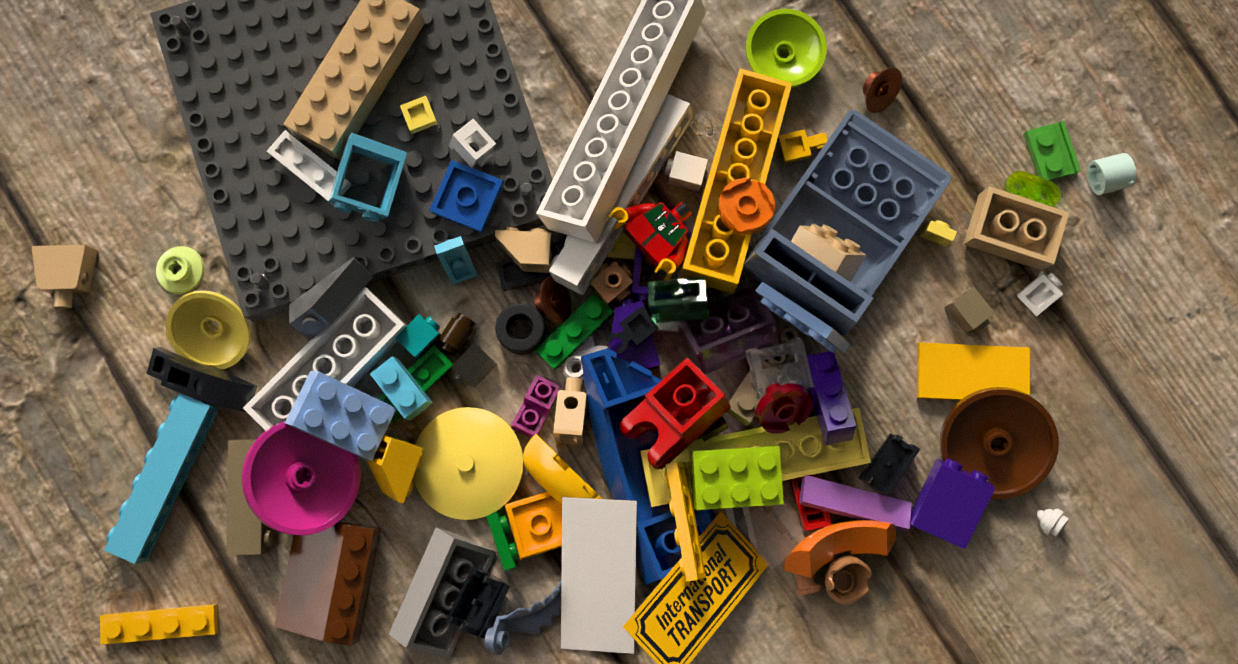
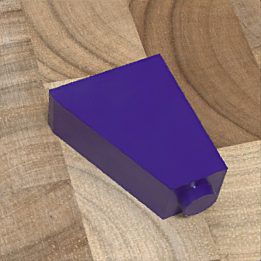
M629 299L619 303L620 307L615 308L611 334L615 332L621 333L623 329L619 323L642 306L644 309L642 301L635 302V299ZM652 335L638 346L633 341H630L627 350L623 354L616 355L629 363L633 361L648 370L659 368L661 365ZM619 339L613 340L609 345V349L616 353L622 347V341Z

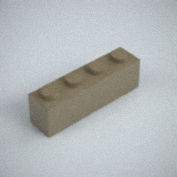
M256 439L228 440L226 555L270 553V548L273 546V531L253 514L245 500L242 488L244 460Z

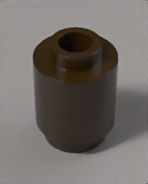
M457 313L455 318L452 317L438 339L442 343L440 348L452 356L456 352L462 354L475 333L476 323L468 317Z

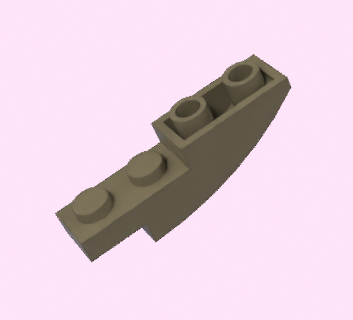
M783 320L737 387L729 401L731 408L726 413L745 426H748L755 416L754 411L758 402L766 394V388L776 383L807 335Z

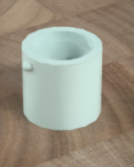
M1127 153L1093 160L1087 166V180L1096 195L1130 188L1136 182V167L1134 161Z

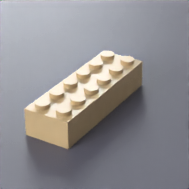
M360 0L284 122L287 129L298 138L341 161L347 138L351 133L357 134L424 26L425 20L420 9L404 0Z

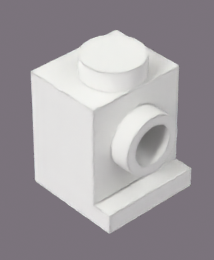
M474 119L454 133L448 144L451 149L454 148L471 168L477 164L481 167L487 164L493 158L491 152L496 145Z

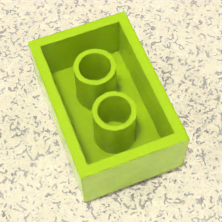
M780 446L689 451L692 502L695 510L784 504Z

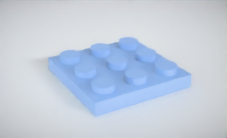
M764 282L757 288L756 292L763 297L760 302L788 323L790 322L810 338L813 337V339L832 353L836 349L842 353L846 352L850 344L832 327Z

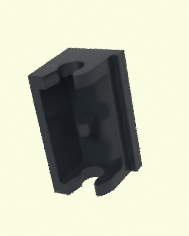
M890 433L871 459V463L867 465L858 478L881 495L889 496L920 451L914 444H908L903 441V437L900 435H892Z
M472 567L446 620L449 623L460 626V630L484 639L510 586L495 575Z

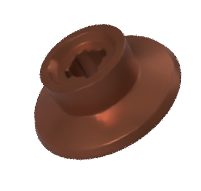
M887 68L881 72L876 71L866 79L863 85V94L865 95L866 107L870 112L879 113L885 110L897 97L902 85V74L897 68Z
M548 276L542 282L540 290L535 295V305L542 316L547 317L556 324H563L571 314V298L567 287L555 282L552 276Z

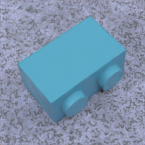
M393 356L370 373L404 419H414L433 404L401 361Z

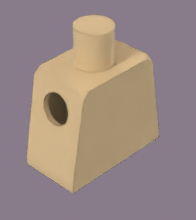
M87 245L32 246L37 288L40 291L54 294V308L71 309L73 294L88 293L90 291L98 250Z
M566 378L565 390L558 391L553 431L555 444L583 446L587 394L582 392L583 380L580 378ZM570 406L576 407L575 409H567Z

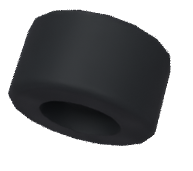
M517 303L509 305L502 310L496 320L495 331L498 340L505 349L514 354L525 355L534 352L545 340L546 325L544 318L536 308L529 304ZM526 319L530 322L532 330L526 339L520 340L512 336L510 328L515 320Z

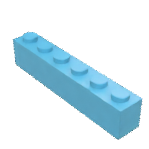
M181 393L172 400L169 406V416L157 431L158 439L154 447L145 456L144 463L146 464L141 474L137 475L132 483L133 491L129 499L123 503L119 510L120 518L116 526L107 535L106 541L108 543L104 551L133 564L148 561L220 407Z

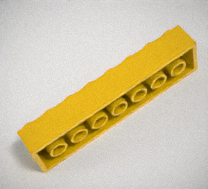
M739 69L680 273V279L728 293H734L739 283L752 234L737 233L723 223L718 212L719 197L725 186L733 180L751 178L753 181L766 183L792 83Z

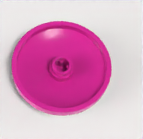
M285 421L267 429L255 440L246 455L242 468L243 493L253 514L269 528L290 535L315 534L338 523L352 507L359 491L361 479L358 456L285 424Z

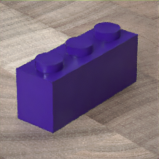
M828 351L806 355L804 374L824 444L829 445L853 440L856 422L835 353Z

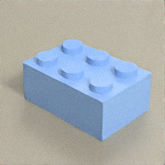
M310 371L285 424L358 457L372 461L396 408L324 373Z

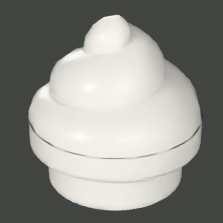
M1060 509L1037 511V518L1040 521V527L1047 535L1052 534L1055 537L1063 530L1069 518L1064 516V512Z

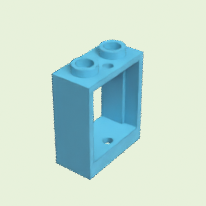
M351 133L347 138L328 202L335 204L334 208L342 212L351 213V210L362 213V218L372 222H379V219L384 220L389 215L407 152ZM352 152L392 166L379 208L340 195Z

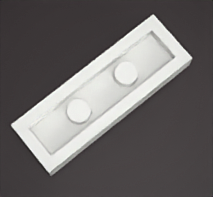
M285 130L267 152L328 201L337 171ZM344 179L340 192L341 196L352 185L347 179Z

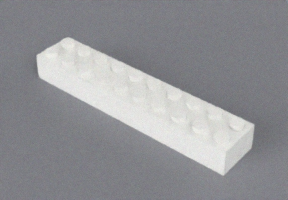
M701 0L641 1L536 213L549 230L594 243L597 242L608 219L607 216L615 205L706 12Z

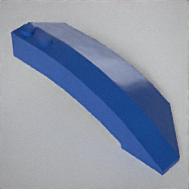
M606 348L581 357L590 420L612 500L637 501L636 563L647 585L664 578L681 559L682 553L680 546L677 545L675 540L677 525L675 517L671 514L669 504L655 507L650 506L640 451L651 449L656 443L659 433L652 430L643 433L636 439H629L619 431V425L634 408L646 399L645 395L662 380L652 375V371L633 361L629 363L617 357V353ZM694 509L699 536L716 518L712 509Z

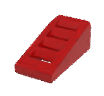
M818 474L808 475L819 478ZM803 477L790 479L801 529L808 531L832 525L829 512L815 508L805 509L803 505H799L801 487H798L797 482L802 481ZM821 514V518L809 521L807 519V515Z

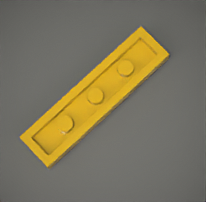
M674 462L666 464L667 471L664 474L666 486L671 491L672 500H670L669 506L672 516L676 519L675 540L677 545L680 546L682 558L680 559L681 572L686 576V582L706 578L686 463Z
M218 604L100 615L101 645L219 633Z

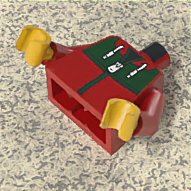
M662 202L657 205L653 203L634 205L625 209L617 207L607 216L608 219L614 217L618 220L613 226L615 229H619L626 223L623 227V233L656 267L655 273L659 270H664L667 273L666 281L671 278L678 266L684 261L689 242L686 238L688 229L682 223L692 215V212L683 202H680L671 211Z

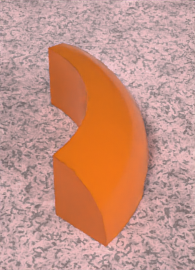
M855 520L821 528L804 538L788 554L785 559L784 571L812 578L823 565L834 560L833 555L849 551L851 554L869 553L888 556L896 540V527L894 523L884 521Z

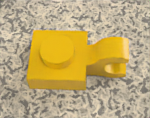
M805 129L778 136L784 164L811 158L810 150H820L828 141L826 133L807 137Z

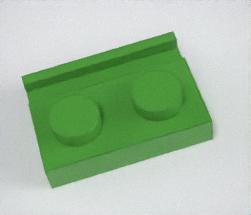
M1064 121L1028 130L1023 134L1040 184L1068 175H1074L1081 171Z

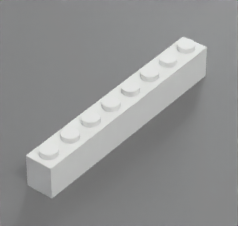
M666 95L612 211L617 207L625 209L640 204L693 118L690 103L672 95ZM614 217L607 219L596 243L568 235L564 248L559 255L553 258L550 264L549 272L555 282L583 295L621 235L626 223L619 229H615L613 226L618 220Z

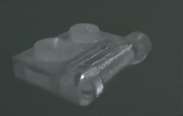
M800 337L791 339L789 343L759 350L757 348L746 350V359L750 365L757 399L760 400L766 394V388L774 383H779L780 385L796 383L803 385L805 389L813 387L805 345ZM792 353L795 357L794 362L762 368V360Z

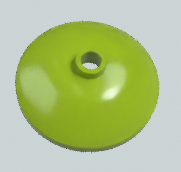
M777 9L761 16L751 27L745 46L746 58L753 72L792 83L791 88L806 84L819 73L826 59L827 42L822 28L809 15L794 9ZM784 52L788 57L781 58L779 53Z

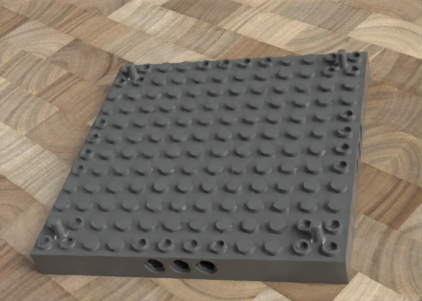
M190 0L150 13L244 318L257 322L289 311L290 303L353 256L373 274V278L367 283L370 284L438 261L439 258L434 246L449 239L461 236L467 250H471L497 241L495 230H506L507 227H513L520 231H527L545 225L536 213L553 179L490 0H404L420 9L425 24L357 135L407 152L389 215L384 220L379 219V222L362 218V213L351 210V213H346L335 209L331 203L267 152L271 145L286 130L335 171H338L340 160L293 135L284 125V122L360 0ZM426 96L438 124L411 134L400 105ZM472 119L496 143L491 152L493 158L483 167L477 164L473 168L504 181L483 234L431 214L429 211L450 161L453 160L470 167L454 148L451 149L448 144L452 135ZM352 152L345 179L352 185L342 196L379 208L392 166Z

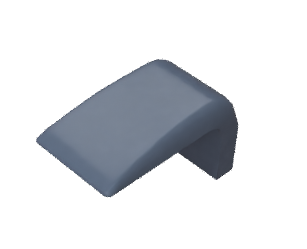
M850 110L746 257L743 268L752 278L760 283L764 282L832 327L841 336H844L858 322L873 300L871 296L950 183L951 175L858 111ZM815 224L822 227V225H827L838 232L836 236L843 241L849 239L860 245L859 251L866 254V257L851 282L791 242L799 226Z

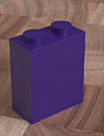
M936 458L911 510L910 523L916 528L966 549L995 487L988 481L989 476L977 470L969 473L962 470V464L947 458L944 462Z

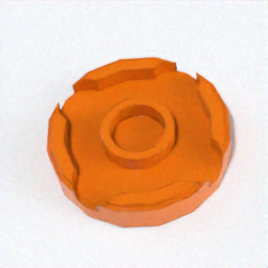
M751 178L733 180L725 186L719 197L718 212L721 220L729 229L740 234L749 235L760 232L768 226L774 215L775 200L772 192L765 184L760 181H753Z

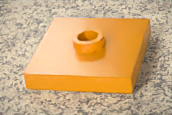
M548 492L505 504L520 560L562 547V506Z

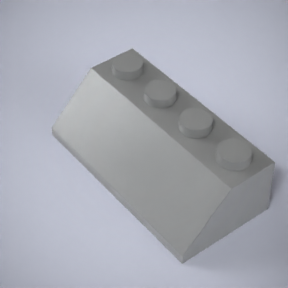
M436 527L389 635L405 648L451 658L462 630L459 629L460 626L449 623L446 618L472 567L488 572L496 551L458 534Z

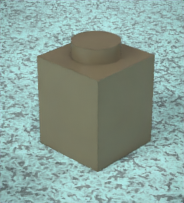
M975 287L965 291L945 306V309L964 333L975 330L976 333L990 324L988 318L995 314Z

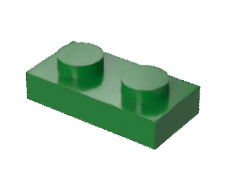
M500 512L486 516L504 571L516 567L520 556L516 543H511L507 534L511 532L507 516H501Z

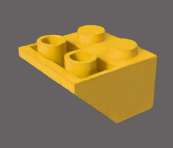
M384 434L372 461L366 459L383 494L404 504L405 498L411 494L413 488L412 479L415 470L421 466L423 448Z

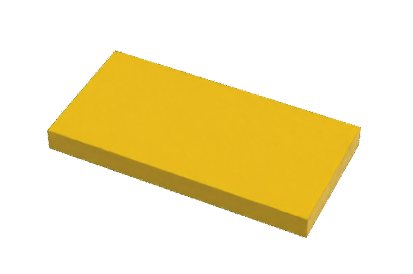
M917 343L916 398L962 400L975 391L990 387L1013 388L1030 395V348Z

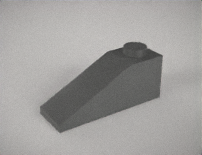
M353 256L289 304V324L310 341L338 318L373 278V274Z

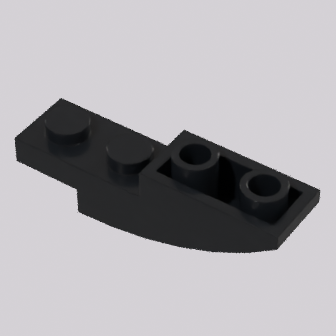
M162 347L153 348L146 373L161 380L162 386L207 403L246 412L243 407L255 396L257 389L256 385L214 366L204 367Z

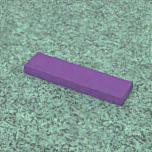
M808 475L802 478L799 505L857 520L894 523L896 530L904 532L910 529L911 502Z

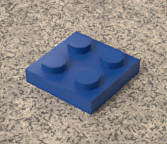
M451 160L429 211L431 214L483 234L504 181Z

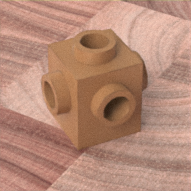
M615 261L610 266L608 263L601 266L596 273L597 277L590 282V288L610 307L617 300L622 302L631 295L632 291L630 289L633 284L631 280L633 274L624 264L619 266ZM616 281L617 284L611 285L610 282Z

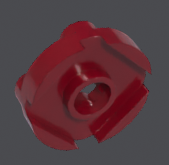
M774 383L766 388V394L758 402L754 415L766 432L773 434L785 433L790 431L788 426L795 422L800 425L808 418L812 411L813 403L803 385L796 383L780 385L779 383Z

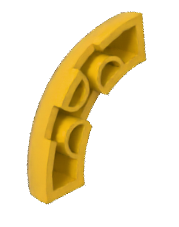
M537 434L531 438L524 450L523 464L530 475L561 506L562 497L603 499Z

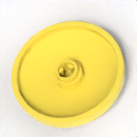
M471 407L447 411L433 419L423 429L415 443L416 446L423 448L421 466L415 470L413 476L415 486L421 497L430 507L447 517L459 520H473L491 515L510 501L520 485L524 471L521 443L510 425L489 411Z

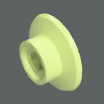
M185 246L174 247L166 251L160 257L156 266V276L159 284L166 291L173 294H185L194 290L201 283L205 272L204 262L199 253ZM180 264L182 269L176 274L174 268Z

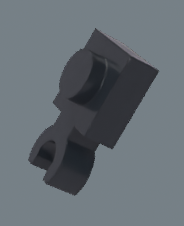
M641 306L619 323L623 331L621 333H612L607 338V342L611 343L615 339L621 340L623 345L616 351L620 355L627 350L630 341H633L638 346L655 333L659 327Z

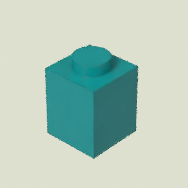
M418 314L396 339L415 358L419 359L438 342L441 335L438 330L441 327L430 316L424 319Z

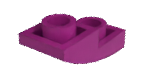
M536 375L524 397V402L511 424V428L530 438L535 434L539 435L561 386Z

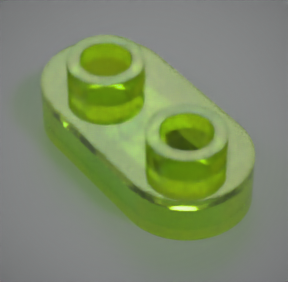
M1025 171L1012 173L1004 182V190L1006 192L1051 207L1060 200V189L1055 183ZM1014 183L1020 185V191L1014 188ZM1044 193L1046 200H1042L1039 194Z

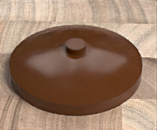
M1007 387L985 388L964 397L948 413L940 433V452L943 461L945 462L949 458L962 464V470L969 473L977 470L989 476L988 481L995 487L990 499L1014 498L1037 487L1051 472L1059 449L1058 431L1049 412L1032 396L1020 390Z

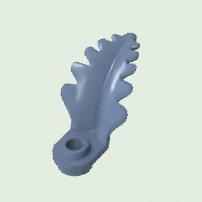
M561 581L557 588H554L552 595H547L542 603L538 601L529 609L518 608L508 615L497 616L494 626L490 627L485 635L487 651H491L494 655H501L509 645L510 633L520 632L538 635L541 633V626L552 627L554 625L552 616H561V610L559 609L561 607Z

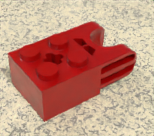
M686 358L645 395L646 399L620 422L619 431L629 439H636L647 431H658V439L648 452V462L654 469L659 470L672 462L731 408V405L725 394L693 362Z

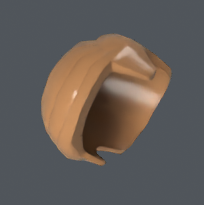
M839 556L832 560L826 569L825 586L827 593L839 604H853L868 593L872 572L866 563L855 556Z

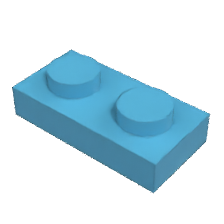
M461 236L434 246L452 285L478 276Z

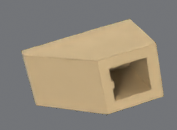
M507 227L506 230H495L498 244L524 272L550 273L553 255V238L550 232L544 229H532L531 232L520 231L513 227Z

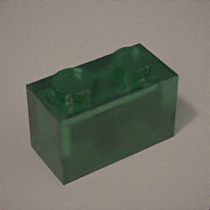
M705 277L648 282L649 309L655 323L710 318L709 293Z

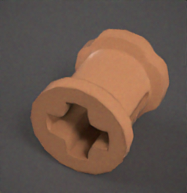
M794 574L798 586L796 590L798 596L821 590V585L817 584L815 574L812 578Z

